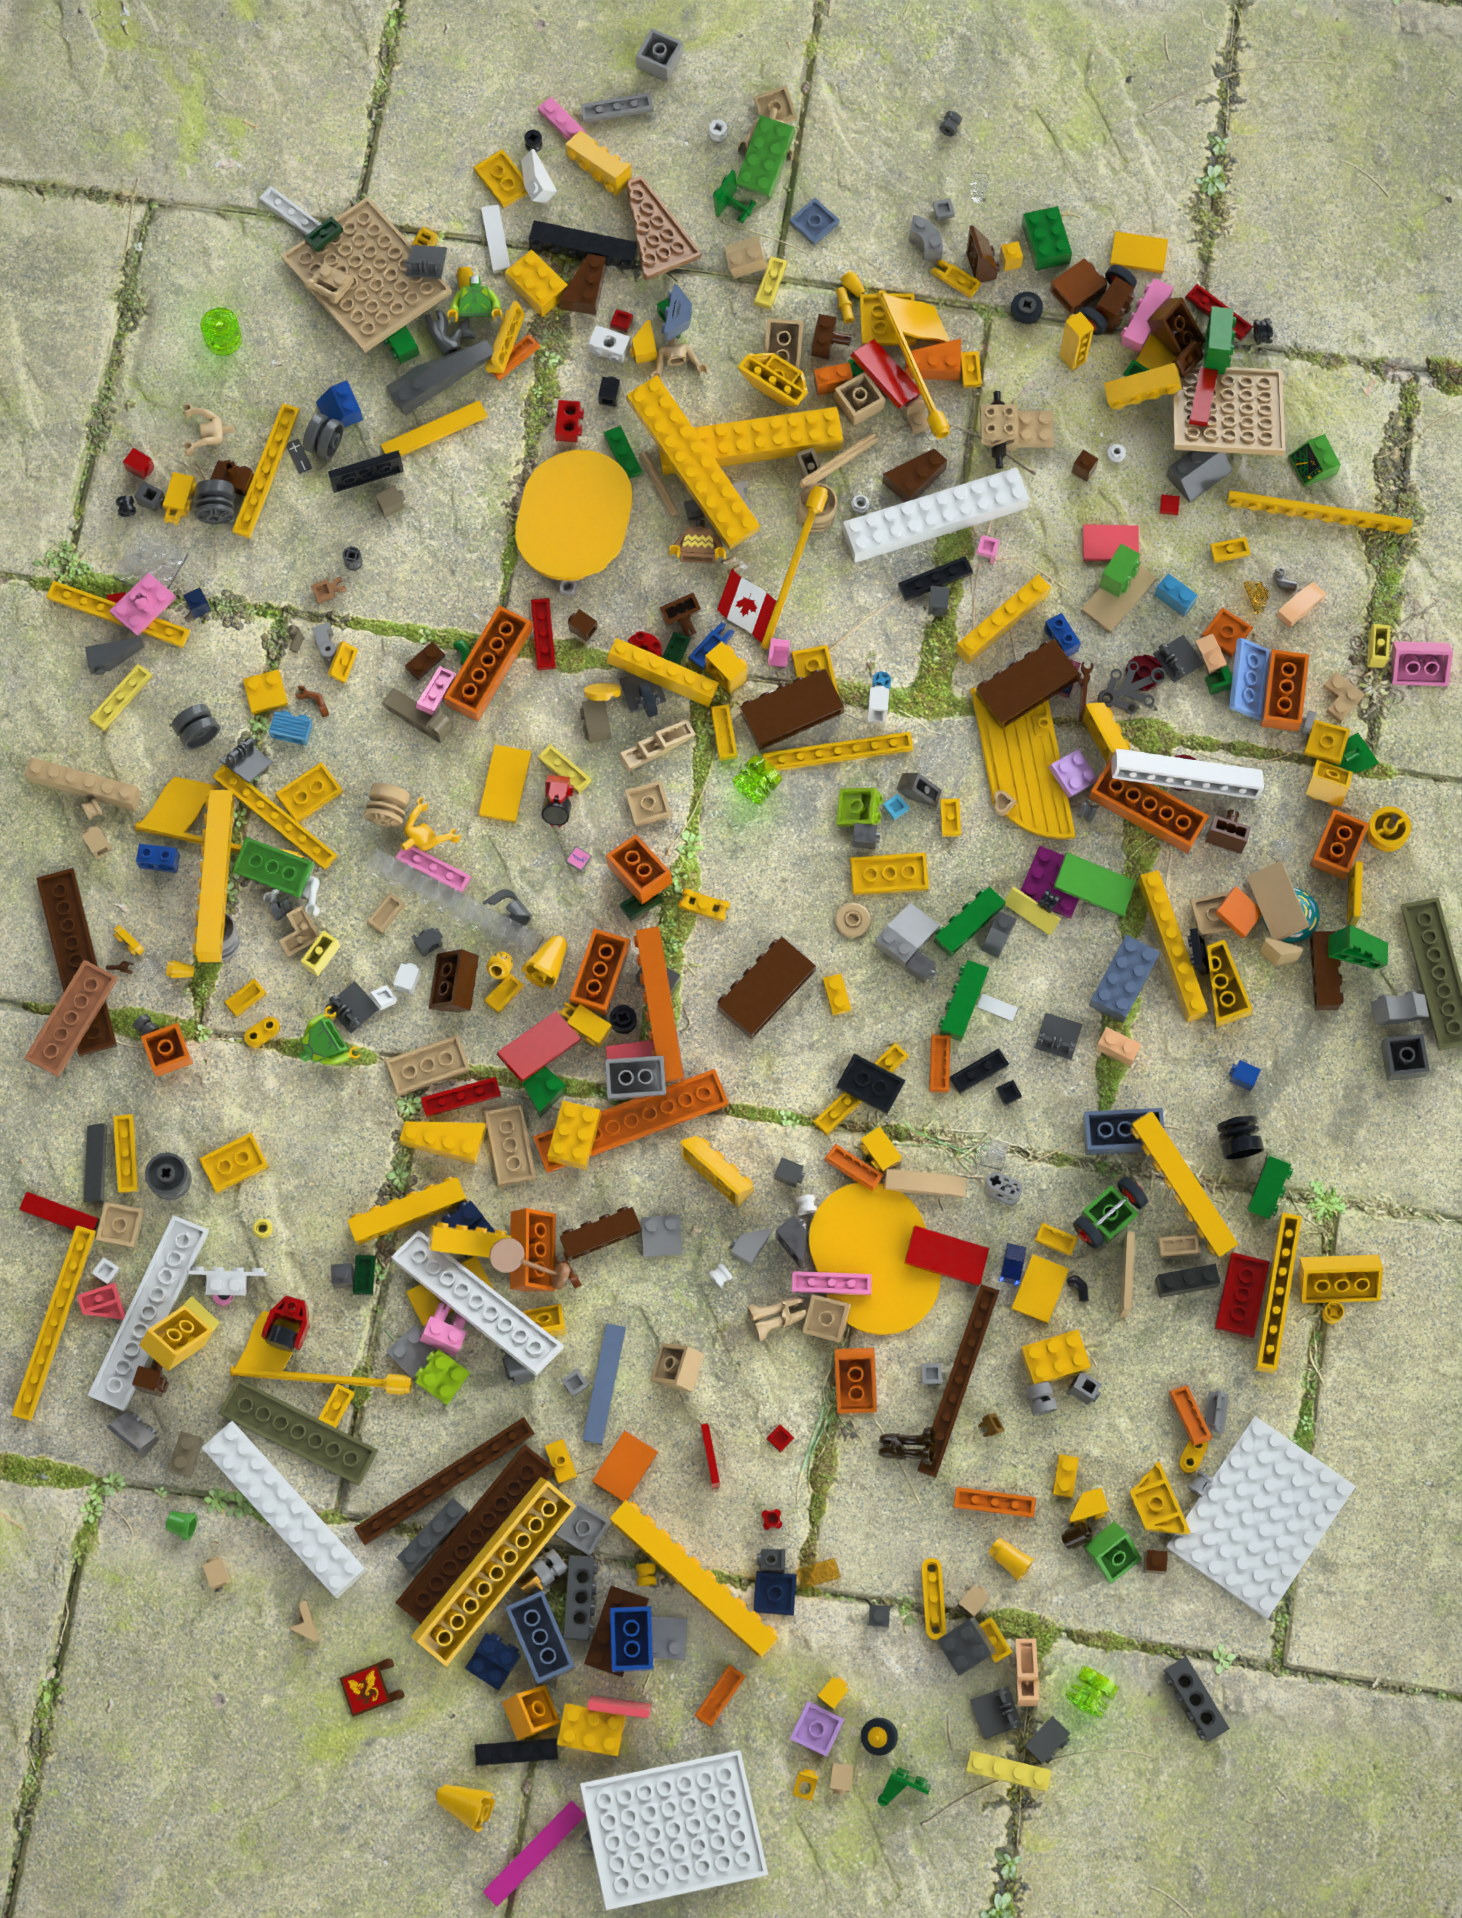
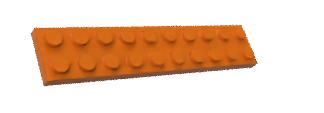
M712 1069L666 1087V1095L635 1098L601 1111L590 1157L729 1106L716 1070ZM554 1129L533 1136L547 1174L566 1167V1165L548 1161L547 1155Z

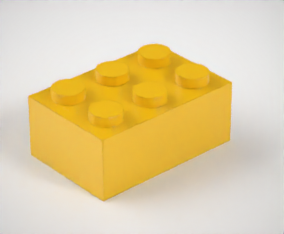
M530 250L505 271L506 282L541 317L560 303V298L568 287L533 250Z
M562 1100L547 1155L548 1161L587 1170L601 1117L600 1109Z
M184 1305L149 1328L139 1346L164 1369L169 1371L203 1348L213 1330Z
M1078 1329L1022 1346L1020 1349L1031 1386L1042 1382L1052 1383L1077 1375L1081 1371L1087 1372L1091 1368Z
M565 1703L557 1745L619 1758L626 1715L588 1710L587 1707Z

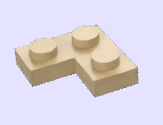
M1335 672L1323 686L1337 698L1326 712L1340 723L1365 696L1362 691L1338 672Z
M303 905L286 914L295 931L278 940L288 957L311 945L319 937V933Z

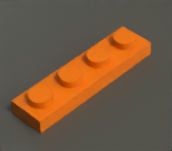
M956 1487L953 1508L1034 1518L1036 1497Z

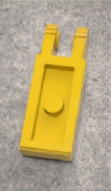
M942 259L937 261V265L946 271L945 273L936 267L931 269L933 276L941 279V281L970 299L981 286L979 280Z

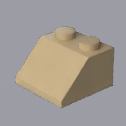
M759 235L725 246L728 265L734 279L768 268Z
M662 1343L650 1381L677 1390L693 1392L704 1354L689 1346Z

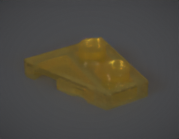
M1250 580L1244 582V587L1256 615L1263 613L1270 597L1267 587H1264L1260 581Z

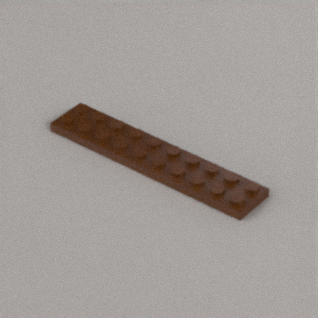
M74 868L36 878L63 992H65L84 960L98 966ZM107 1000L77 1047L79 1056L117 1046Z
M524 1444L395 1603L421 1624L539 1478L542 1477L548 1480L556 1469Z

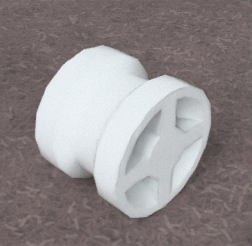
M719 119L712 121L709 127L710 138L714 142H723L727 138V124Z
M804 1195L795 1199L799 1205L798 1215H808L817 1211V1207L814 1205V1195Z
M722 1263L717 1265V1269L708 1272L719 1288L724 1286L725 1281H730L733 1278Z

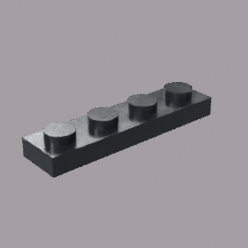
M966 556L901 581L898 583V588L904 600L908 601L930 592L931 586L943 587L973 575V570Z
M557 1738L476 1744V1766L558 1760Z

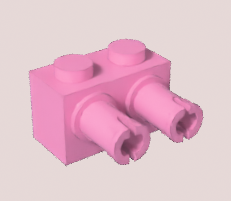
M439 1303L434 1317L430 1316L426 1322L419 1341L456 1356L467 1333L463 1330L466 1320L463 1317L461 1318L456 1312L452 1325L445 1323L450 1307L446 1305L443 1310L445 1303Z

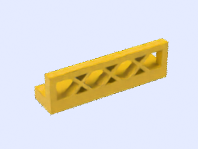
M513 301L510 310H506L492 347L494 350L492 358L487 361L485 366L487 372L504 373L525 317L518 301Z

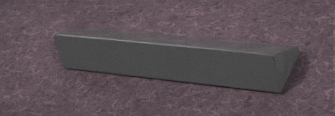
M105 1123L87 1126L84 1202H104L107 1125Z

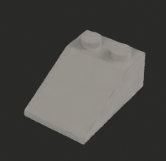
M909 903L875 939V947L905 969L916 951H920L940 925Z
M664 1056L605 1059L608 1100L666 1095Z

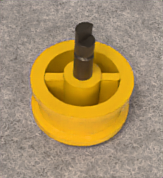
M1386 806L1373 813L1366 831L1367 839L1373 847L1380 851L1392 852L1405 844L1411 833V821L1401 809Z

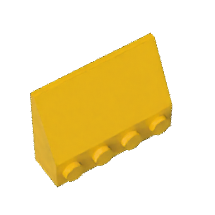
M696 1135L680 1142L681 1157L737 1208L754 1192V1187L752 1186L754 1183L747 1176L743 1178L738 1173L739 1169L734 1164H728L724 1160L725 1157L718 1150L713 1151L709 1147L711 1144L702 1137L700 1139Z

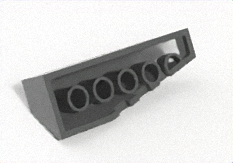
M487 340L418 365L386 387L404 414L407 415L490 360L494 350Z

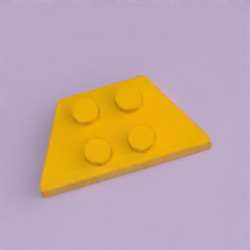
M1158 1461L1129 1493L1145 1531L1190 1534V1529L1162 1465Z

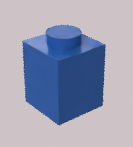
M1239 1060L1237 1065H1232L1229 1075L1232 1077L1229 1082L1251 1091L1261 1069Z

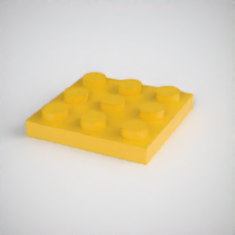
M914 293L887 294L900 299L914 301ZM860 294L862 346L873 339L881 346H900L883 306L876 296L877 294ZM904 335L908 346L916 345V338Z

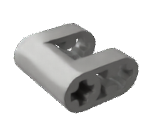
M992 1172L987 1177L984 1193L994 1200L1013 1206L1019 1201L1022 1185L1017 1180L1008 1176Z

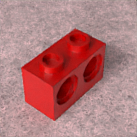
M558 401L555 427L556 441L578 443V436H582L580 419H584V409L581 408L580 401ZM571 411H572V412H575V413L572 414V415H568V414H567L568 412H571ZM567 428L573 429L572 431H565Z

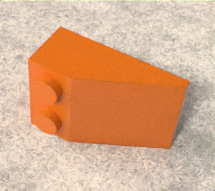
M875 1348L835 1349L837 1414L877 1412Z

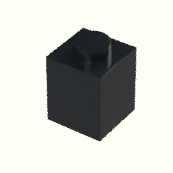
M613 376L602 377L598 394L600 405L617 407L621 389L620 379Z

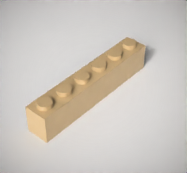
M30 757L24 773L29 782L89 799L96 798L99 802L131 811H136L142 795L136 786Z

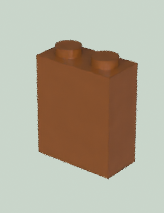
M1084 258L1054 279L1050 285V292L1072 315L1104 294L1108 283L1105 277L1099 275L1095 270L1094 265Z

